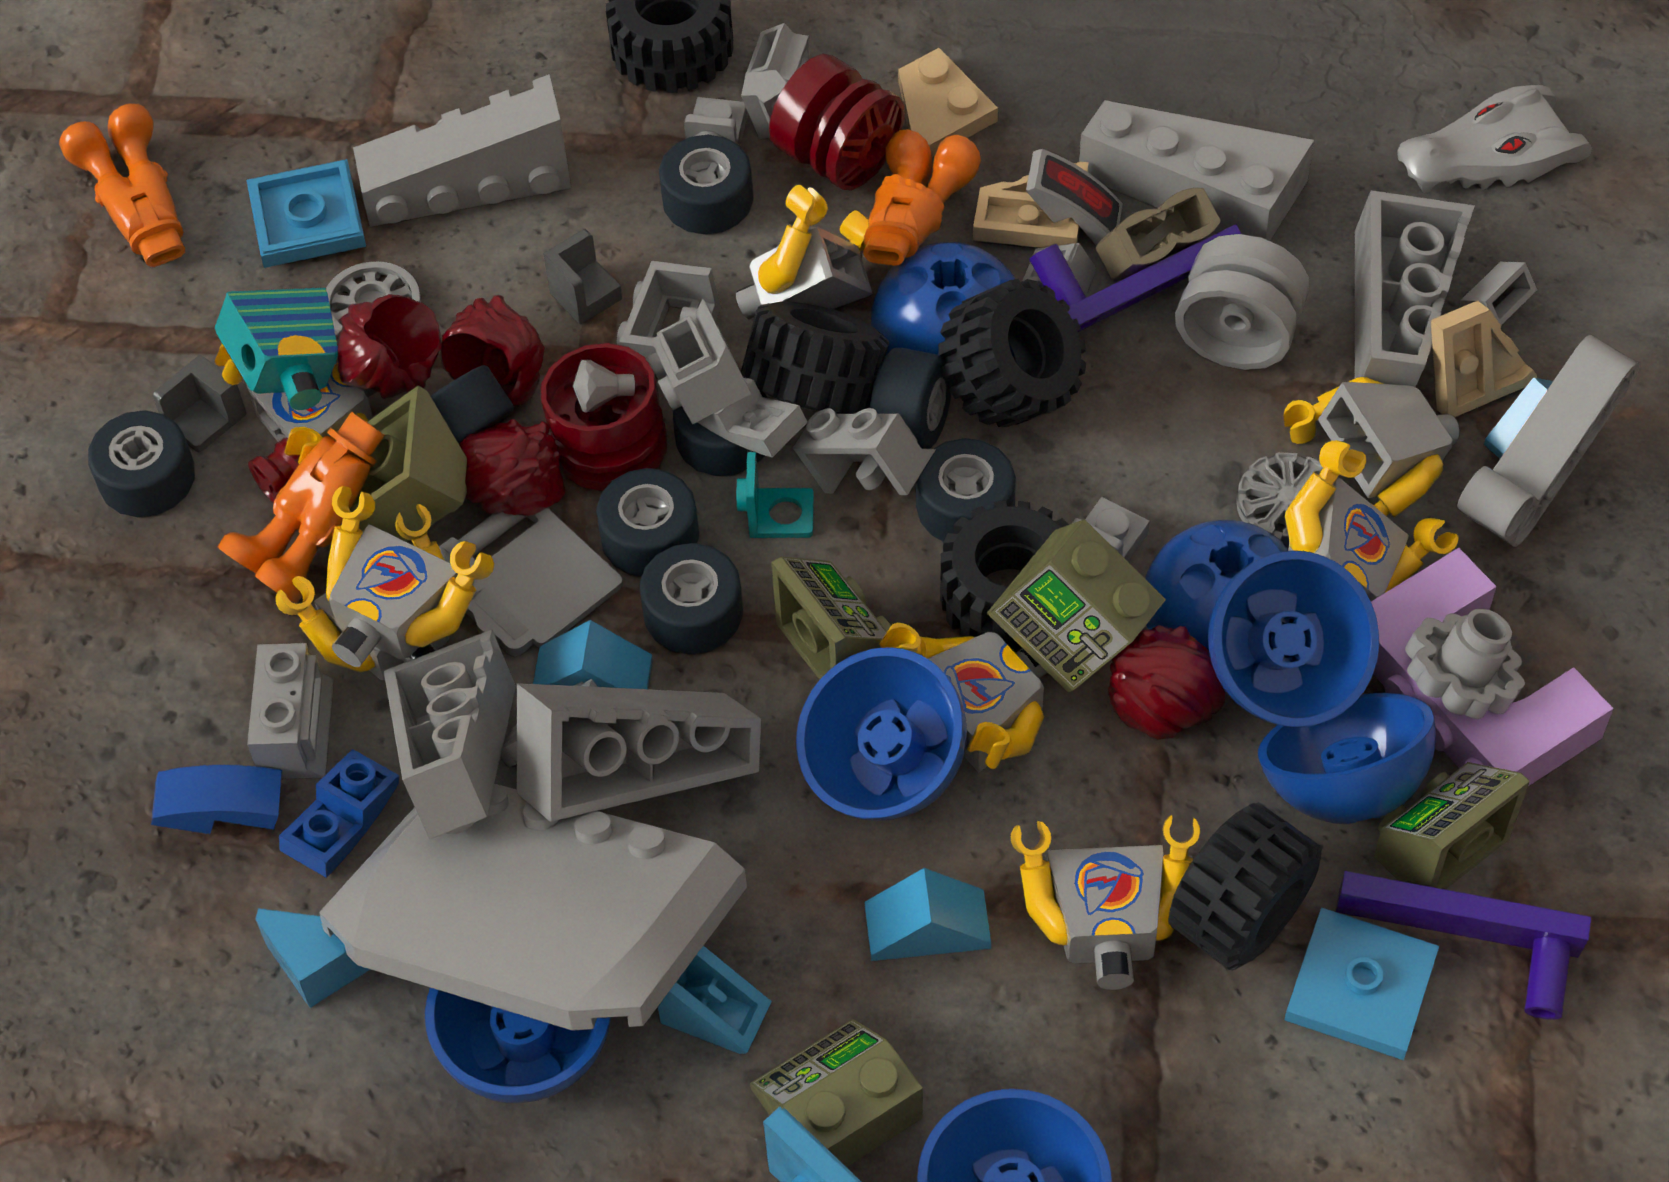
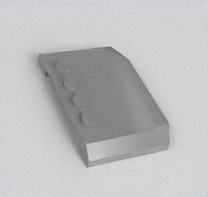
M494 784L487 817L475 821L470 828L457 834L444 833L429 839L414 807L319 913L323 931L329 937L335 934L345 944L347 955L358 966L569 1030L593 1029L597 1018L627 1016L629 1027L644 1026L745 891L747 884L745 869L715 842L599 811L550 822L519 796L516 789Z

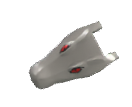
M1528 85L1512 87L1496 93L1439 131L1402 142L1397 150L1399 162L1402 161L1406 166L1408 176L1417 181L1422 192L1428 193L1435 185L1445 181L1451 184L1460 180L1463 188L1479 184L1481 189H1487L1496 180H1501L1506 187L1512 186L1521 179L1529 183L1560 165L1577 163L1590 156L1592 147L1582 134L1569 133L1552 109L1557 99L1549 87Z

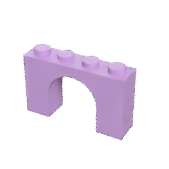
M1457 548L1371 601L1379 629V653L1373 675L1384 685L1386 693L1411 696L1425 702L1431 708L1436 727L1435 749L1444 751L1458 768H1461L1467 762L1520 772L1530 781L1528 785L1530 786L1602 739L1614 708L1574 667L1528 697L1511 703L1504 714H1496L1487 710L1481 719H1474L1465 714H1454L1445 708L1441 697H1429L1420 691L1417 682L1407 672L1412 659L1405 651V646L1415 630L1420 627L1426 618H1434L1443 622L1446 615L1450 613L1464 616L1475 609L1490 610L1496 590L1495 584L1460 548Z

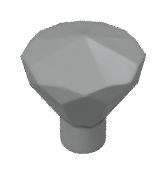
M581 360L573 388L582 411L592 412L616 396H634L635 379L633 374H615L592 360Z

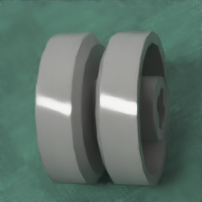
M1244 234L1219 236L1205 243L1194 260L1189 274V283L1181 295L1175 312L1176 329L1188 346L1202 357L1215 363L1243 370L1267 368L1281 361L1290 349L1296 331V320L1303 311L1309 293V276L1296 257L1284 247L1271 241Z

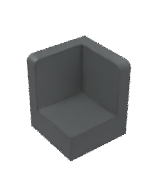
M586 229L579 231L543 253L550 294L580 325L623 299L621 285L596 261L593 236Z
M201 354L153 393V399L158 412L166 415L179 425L188 445L196 452L206 449L247 414L238 385L228 384L222 377L223 371Z

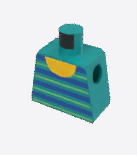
M326 288L227 292L214 328L249 389L257 394L285 392L290 406L295 410H306L317 405L322 398L320 389L326 387L338 358V346Z

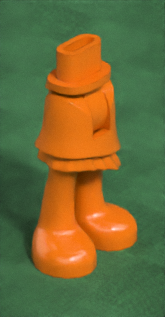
M909 129L899 130L893 134L885 151L886 162L893 175L886 176L875 193V204L870 213L868 228L864 235V244L866 246L863 254L866 260L877 264L900 265L905 258L911 257L917 252L919 246L930 234L940 229L942 212L945 208L944 203L953 193L965 187L977 175L980 168V152L976 145L968 138L960 135L947 136L940 142L932 166L931 149L927 140L922 135Z

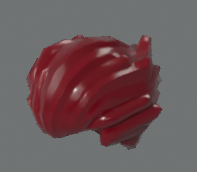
M394 294L379 297L372 303L351 304L348 307V313L341 317L340 321L343 327L336 335L338 372L341 382L349 387H358L363 390L372 389L380 392V396L383 399L394 397L404 392L408 393L417 386L424 389L426 381L431 377L432 366L442 346L439 323L435 312L422 302H418L410 297Z
M495 295L489 303L484 298H477L474 300L473 305H467L462 312L456 314V321L442 335L441 363L443 369L453 380L482 365L488 366L513 406L518 407L531 399L538 387L540 380L539 370L542 367L545 347L539 338L538 332L531 325L527 317L519 315L506 304L502 295Z
M512 418L509 422L497 423L479 433L469 434L462 440L459 446L467 457L465 477L467 493L465 498L472 503H481L483 510L489 515L503 512L507 515L530 516L558 503L566 492L559 470L560 454L557 450L559 447L556 445L554 437L548 434L549 425L541 421L540 424L524 427Z
M1157 625L1152 629H1142L1131 644L1112 658L1113 663L1110 664L1112 676L1110 677L1108 695L1114 711L1127 726L1146 733L1157 740L1174 738L1183 728L1208 722L1212 719V714H1216L1221 710L1225 703V689L1216 676L1209 650L1190 636L1186 626L1172 629Z

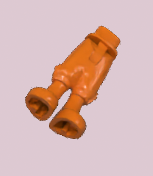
M129 103L115 109L108 120L109 137L129 170L128 177H123L118 173L106 139L94 123L83 121L70 125L63 131L59 145L67 161L82 170L91 172L98 182L94 188L95 201L106 208L115 225L129 242L132 251L135 254L142 255L148 266L156 267L175 260L185 253V247L181 241L184 231L166 184L168 173L158 163L148 160L147 147L153 134V119L144 106Z
M353 412L349 414L338 431L330 427L327 432L330 436L323 437L301 461L286 485L276 496L273 504L275 516L262 531L253 536L230 532L224 535L217 546L230 558L256 573L255 577L275 592L282 590L288 599L294 603L299 602L302 594L295 588L292 580L296 576L307 579L310 564L319 547L324 548L332 542L335 526L342 524L343 518L336 514L332 506V497L335 491L341 486L351 488L352 494L349 500V509H351L366 482L371 467H374L377 461L371 455L385 436ZM296 529L299 530L300 534L283 555Z

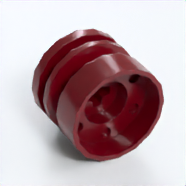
M822 53L806 61L794 72L783 87L773 107L769 123L770 140L776 148L802 164H810L818 175L828 178L838 188L852 191L867 183L886 162V146L893 134L902 130L905 120V105L900 97L893 92L882 89L880 84L873 80L863 79L856 69L835 56Z
M616 344L585 345L563 355L548 369L541 383V403L551 435L559 447L557 449L560 454L559 465L565 477L581 487L604 491L612 480L629 471L645 468L657 469L660 466L667 451V431L663 421V412L659 406V393L655 374L644 356L629 347ZM581 360H592L615 374H633L635 379L634 396H616L592 412H583L573 388Z

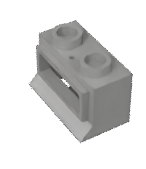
M651 261L644 281H639L636 284L633 294V308L628 321H623L620 324L617 334V345L633 349L644 356L651 366L647 356L656 352L651 339L658 336L657 332L661 330L670 306L682 308L680 320L690 315L693 318L703 298L716 322L721 309V303L712 269Z
M703 298L695 317L692 318L690 315L657 332L658 336L651 339L656 352L647 356L658 378V383L672 410L683 406L692 425L752 394Z
M829 408L820 410L808 420L805 430L793 447L824 493L830 494L834 493L852 463L862 462L856 472V477L866 490L875 489L887 476L899 495H908L936 450L921 449L917 439L900 414H878L873 408L863 409L856 414H836L833 409Z
M307 643L257 644L247 746L255 766L282 770L281 779L323 778L326 775L334 679L321 672L316 655H310Z

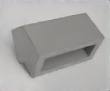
M785 23L762 31L747 72L777 70L784 80L788 82L794 72L810 58L809 36L793 33Z
M777 70L746 72L741 97L759 139L770 138L769 123L773 107L787 83Z
M1500 261L1460 300L1459 308L1478 300L1491 310L1502 325L1537 291L1526 263ZM1502 293L1507 297L1494 308L1492 303Z

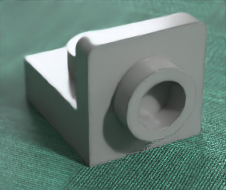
M697 97L693 114H688L685 118V139L692 136L709 134L725 137L741 145L748 117L744 102Z
M1103 497L1100 498L1085 519L1128 562L1149 533V520ZM1075 518L1072 524L1081 521V519Z

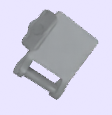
M549 508L530 516L507 515L503 512L492 514L459 540L451 537L439 546L444 560L450 563L451 551L458 543L467 541L475 544L476 550L470 559L471 568L475 562L474 555L523 518L527 517L535 523L492 556L494 561L493 572L487 578L474 580L472 585L476 588V592L466 611V614L475 621L479 634L492 629L499 646L507 654L515 657L523 654L533 644L539 648L541 645L564 634L617 593L623 586L621 575Z

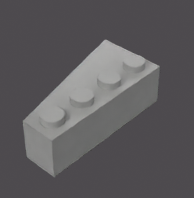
M550 74L532 80L534 88L512 96L509 89L489 97L490 105L463 114L461 109L458 108L441 114L442 119L436 125L422 130L418 126L412 125L353 147L361 192L370 227L434 214H444L486 204H496L502 201L538 194H548L553 191L571 188L561 119Z
M1104 100L1081 134L1079 162H1089L1088 173L1106 187L1157 208L1179 191L1189 188H1204L1221 220L1214 231L1219 233L1237 224L1241 234L1261 237L1270 241L1308 181L1314 140Z
M1370 191L1355 229V378L1367 377L1384 384L1416 387L1426 365L1432 345L1431 320L1441 316V310L1450 288L1454 268L1465 239L1464 236L1475 205Z
M492 629L384 670L402 780L429 839L444 833L457 834L470 828L475 821L486 818L516 689L515 682Z
M517 683V794L552 822L759 772L761 718L725 693Z

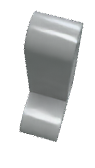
M1593 335L1585 337L1569 357L1494 469L1483 466L1468 482L1458 500L1457 508L1468 518L1513 547L1521 544L1532 531L1632 385L1639 371L1640 364Z

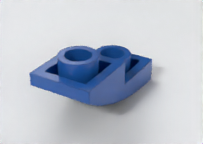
M352 749L316 784V800L279 835L280 851L327 878L352 851L379 816L399 784V775Z
M203 765L159 771L155 782L151 825L210 834L216 820L274 830L279 816L282 770L243 765Z

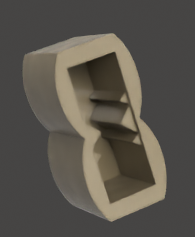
M1189 188L1172 195L1156 209H1146L1130 215L1100 240L1096 250L1111 279L1121 281L1156 264L1160 260H1164L1200 242L1217 228L1221 220L1204 188Z

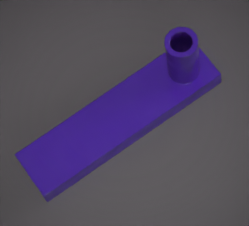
M1237 224L1088 297L1083 293L1057 244L1039 251L1029 260L1043 286L1047 285L1055 291V299L1057 301L1064 299L1069 305L1070 310L1068 313L1072 320L1077 318L1081 327L1077 331L1080 332L1189 278L1194 260L1205 243L1219 236L1241 234Z
M1344 871L1335 911L1352 916L1532 949L1524 1011L1530 1016L1550 1020L1562 1018L1570 957L1578 958L1589 940L1591 924L1590 916Z

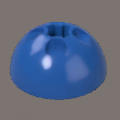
M941 242L918 248L913 256L905 258L902 264L893 266L883 278L873 301L871 326L888 339L889 345L886 355L893 348H906L939 355L938 344L945 341L940 332L943 323L950 320L948 315L950 311L962 304V301L1004 282L1014 280L1015 277L999 259L976 246L959 242ZM1009 345L1011 354H1012V356L1014 357V356H1015V355H1014V352H1013L1011 346Z
M1236 520L1203 522L1182 531L1163 546L1153 559L1146 573L1145 579L1166 599L1146 624L1147 628L1152 629L1157 625L1172 629L1186 626L1190 636L1209 650L1208 630L1212 611L1227 583L1250 563L1273 553L1288 551V547L1279 538L1263 528ZM1269 633V645H1270V648H1273L1272 645H1271V634H1272V633Z
M1283 551L1267 555L1250 563L1227 583L1212 611L1208 630V647L1211 663L1217 678L1228 695L1239 706L1252 715L1273 724L1305 727L1321 724L1337 717L1351 707L1362 695L1376 667L1379 653V629L1374 608L1366 591L1357 579L1343 566L1316 553ZM1269 633H1272V634H1271V645H1272L1273 648H1270V645H1269Z
M892 647L875 648L859 652L831 668L814 686L802 708L796 735L797 756L802 774L813 792L824 803L848 816L863 820L887 821L912 815L926 808L940 797L955 778L966 749L967 723L965 711L959 694L950 679L936 664L913 651Z
M1394 693L1362 694L1345 712L1324 723L1305 727L1277 725L1260 743L1258 759L1265 776L1274 790L1288 804L1307 816L1335 824H1351L1371 818H1380L1403 805L1412 797L1424 781L1435 752L1436 727L1434 715L1431 708L1425 702L1411 696Z
M434 988L429 989L425 1006V1025L428 1040L444 1069L459 1084L471 1092L505 1103H528L546 1099L562 1092L577 1082L599 1056L605 1044L611 1017L597 1018L593 1029L569 1030Z
M1001 1089L979 1094L965 1100L949 1111L937 1123L927 1138L921 1152L917 1182H1112L1108 1156L1099 1136L1091 1125L1073 1108L1060 1100L1039 1092L1022 1089Z

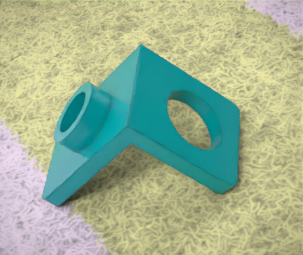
M747 452L746 478H737L736 499L737 512H747L749 537L810 538L813 535L814 491L811 488H759L756 452ZM792 502L801 508L802 514L793 523L780 524L771 518L770 511L778 503Z

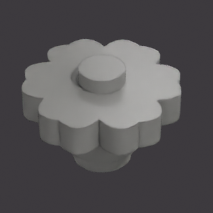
M1475 609L1464 616L1450 613L1446 615L1443 622L1434 618H1426L1420 627L1415 630L1405 646L1406 653L1412 659L1407 672L1417 682L1420 691L1429 697H1441L1445 708L1454 714H1465L1474 719L1484 717L1487 710L1496 714H1504L1525 685L1523 677L1517 672L1522 660L1512 650L1510 641L1512 637L1511 628L1503 617L1491 610Z

